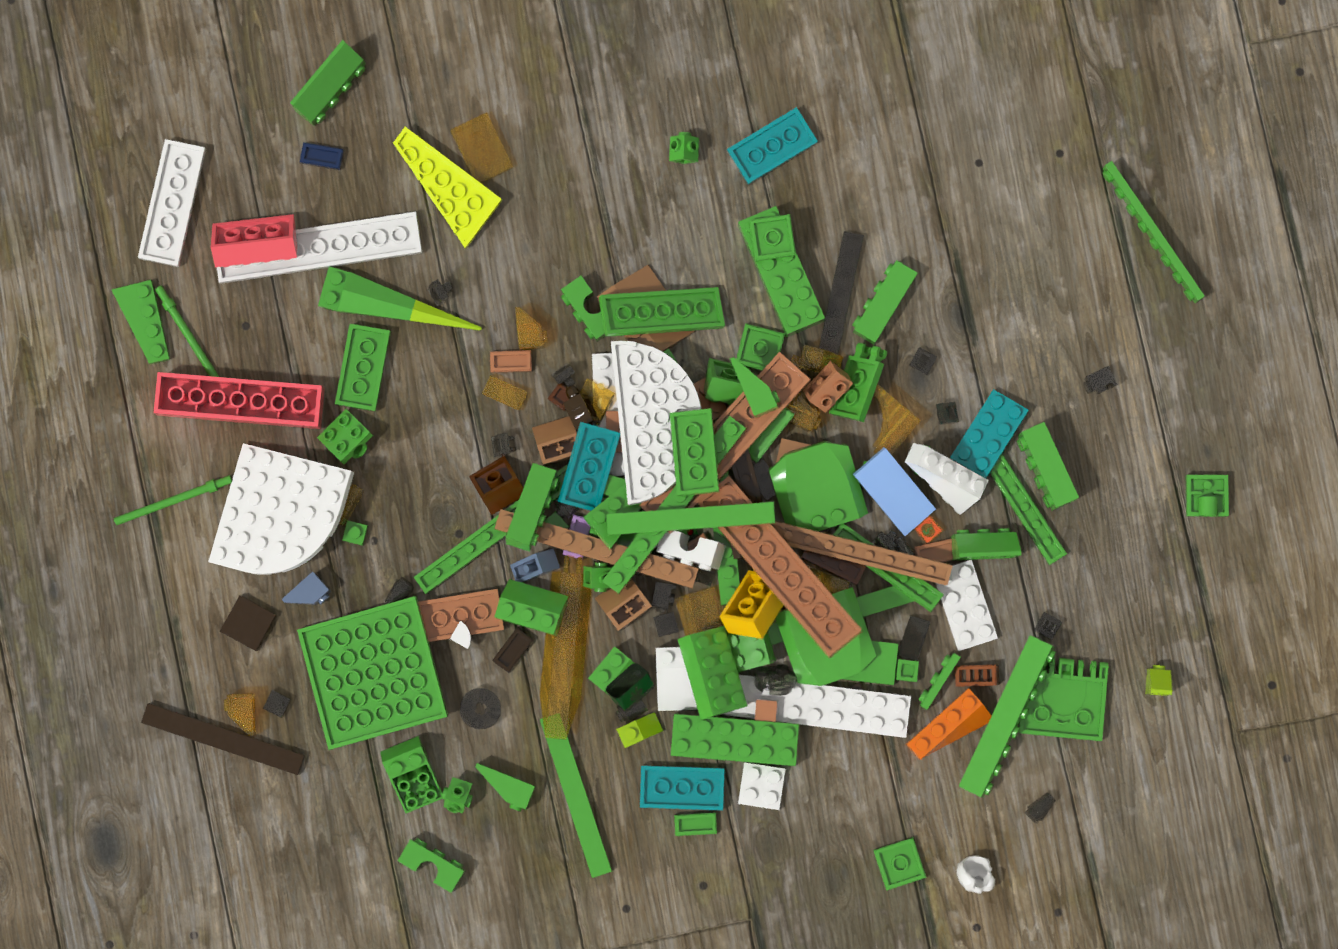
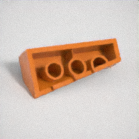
M968 688L905 745L921 760L988 724L992 715Z

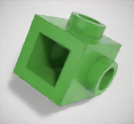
M679 132V135L670 137L669 161L681 164L698 162V137L691 136L689 132Z
M595 562V565L584 566L583 586L594 589L595 592H607V588L610 587L602 580L612 567L608 566L605 562Z
M452 777L449 788H444L441 799H444L443 807L453 813H464L465 807H470L473 795H470L472 783Z

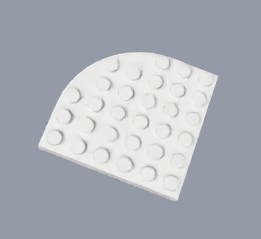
M243 443L208 562L256 575L284 573L305 564L323 549L324 543L334 534L345 507L354 472Z

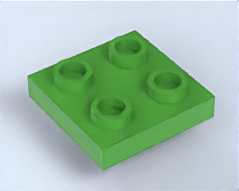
M345 409L317 438L345 464L351 457L359 458L364 455L367 450L365 443L373 435Z
M1186 475V517L1229 516L1228 475Z

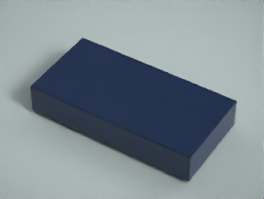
M303 142L300 163L341 170L344 150Z

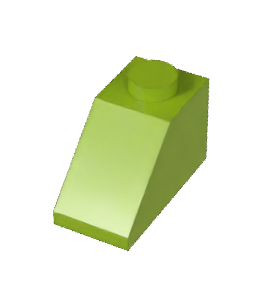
M1153 665V669H1147L1145 694L1172 695L1171 670H1165L1166 666Z
M655 712L616 729L625 748L663 732Z

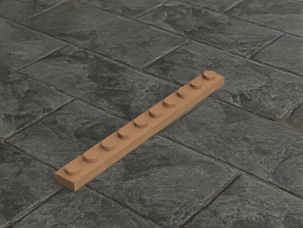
M500 509L494 529L507 533L514 513ZM546 522L537 531V534H539L538 543L615 565L628 548L615 543L609 550L599 538ZM650 554L637 572L693 589L699 568Z
M779 521L770 523L791 547L948 586L952 564Z

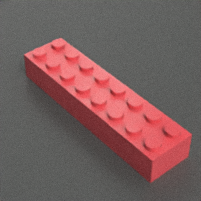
M158 372L153 413L157 416L321 429L325 388L321 385Z

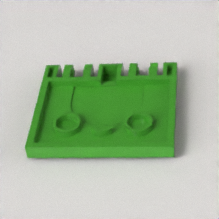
M1054 657L1051 663L1048 662V673H1046L1042 682L1039 681L1036 689H1038V693L1035 699L1029 701L1027 706L1029 712L1026 718L1020 720L1019 733L1102 741L1108 662H1099L1098 678H1096V661H1091L1089 668L1090 677H1083V660H1078L1077 676H1073L1074 659L1059 658L1058 674H1054Z

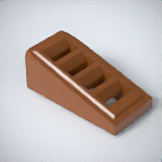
M999 665L955 666L956 687L999 685ZM972 669H974L975 682H971ZM979 669H983V681H982V682H980V672H979ZM988 669L992 670V681H988ZM962 670H966V682H963Z

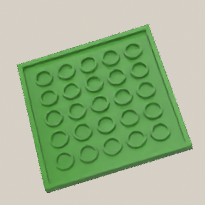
M417 596L297 630L328 750L449 717Z

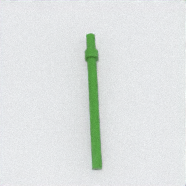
M162 285L157 287L155 291L163 302L162 306L166 312L169 311L208 375L219 377L176 309L177 305L173 298L168 296Z
M229 475L218 480H209L202 486L115 517L114 522L117 526L206 492L218 491V488L231 484L232 478Z

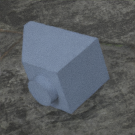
M554 549L535 553L510 565L515 581L521 583L560 568Z
M311 572L282 600L287 604L317 605L320 603L321 605L330 597L328 594L331 590L316 573Z

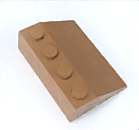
M649 265L614 284L600 295L666 291V289ZM695 331L623 335L626 341L651 346L664 352Z

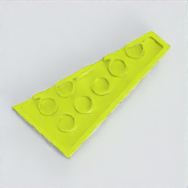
M404 127L393 144L410 166L464 248L467 249L502 202V199L407 127Z

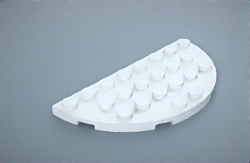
M611 341L627 501L630 506L654 499L676 484L670 413L700 410L702 408L692 381L681 366L671 357L654 347L637 342Z

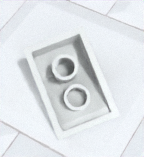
M680 647L656 648L658 711L698 710Z

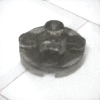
M785 664L767 667L760 666L757 667L754 684L761 692H763V689L768 690L769 695H787L792 692V688L795 689L796 676Z
M473 689L466 693L460 705L461 718L468 726L474 729H488L495 725L501 716V702L498 696L488 689ZM478 703L486 705L483 715H480V712L479 714L475 712Z

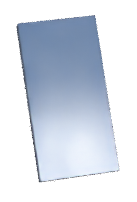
M885 447L853 474L904 536L936 510Z

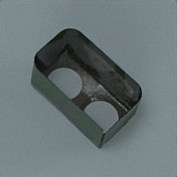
M634 663L606 687V692L616 705L627 712L648 694L655 685L649 673L638 663Z

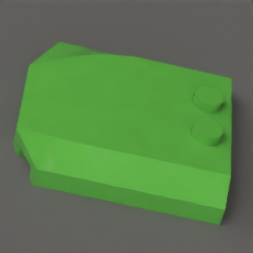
M823 441L785 453L773 467L771 466L768 469L784 523L821 531L859 519L868 514L859 481L853 475L856 470L847 444Z
M853 587L831 595L862 629V633L830 659L788 609L779 612L775 619L797 683L823 686L860 673L876 657Z

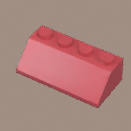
M294 214L212 224L211 251L215 267L248 265L257 262L297 258Z

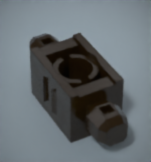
M574 385L566 388V395L569 400L563 404L575 430H578L580 422L591 425L599 424L601 421L589 395L581 394Z

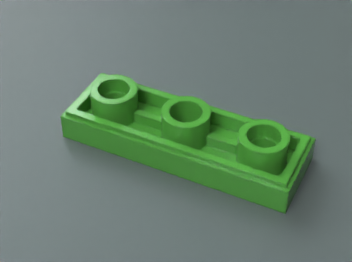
M955 653L951 654V656L946 655L941 663L943 669L940 673L935 672L930 680L932 686L929 691L924 690L918 700L921 701L920 707L925 710L929 708L961 658Z

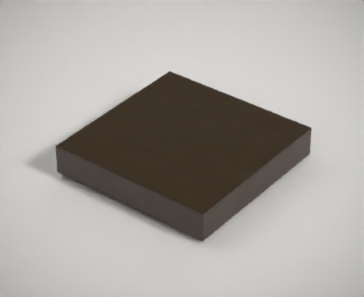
M239 595L220 632L257 651L276 614Z

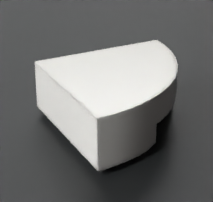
M460 621L450 639L469 649L471 644V635L468 627Z

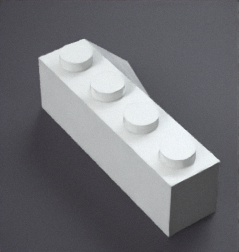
M913 443L905 460L959 515L981 498L989 481L924 445Z

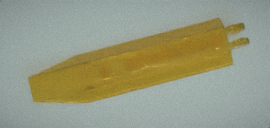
M569 556L564 557L563 572H552L550 591L569 596L558 635L554 636L547 633L545 635L540 686V702L545 738L565 740L581 701L592 590L583 586V574H581L582 558L578 557L576 560V573H568L570 566Z

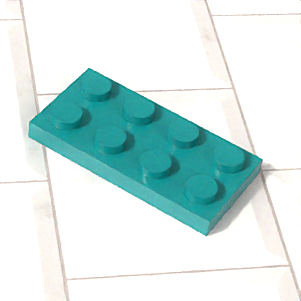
M796 107L727 149V152L749 185L818 143V140Z
M993 389L950 459L987 479L1029 410Z
M580 422L558 502L590 511L601 503L620 438V432Z
M641 766L640 808L723 810V768Z

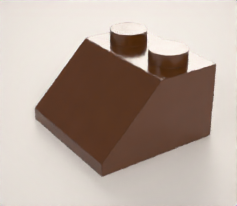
M505 456L469 476L491 515L518 501L521 497L523 486Z

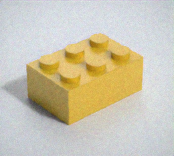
M748 570L719 617L728 633L763 639L783 604L755 571Z

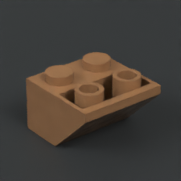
M569 416L532 428L544 467L570 459L577 432Z
M632 579L620 594L612 588H608L607 592H602L595 598L618 631L624 629L652 608Z

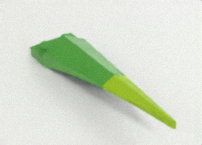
M330 266L318 303V307L342 313L482 330L480 326L354 273Z

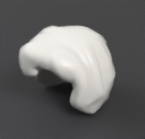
M974 855L966 857L958 863L957 877L966 891L981 894L982 892L991 891L995 886V878L990 872L992 867L989 859Z

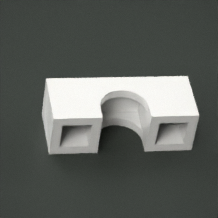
M673 531L671 534L667 532L658 543L656 552L662 554V558L672 561L675 558L680 559V563L689 566L695 563L699 565L700 569L711 571V568L719 570L726 548L725 545L700 537L697 546L689 551L687 544L690 536L678 531Z

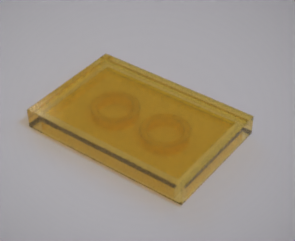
M487 112L450 130L472 177L478 182L483 183L513 168Z

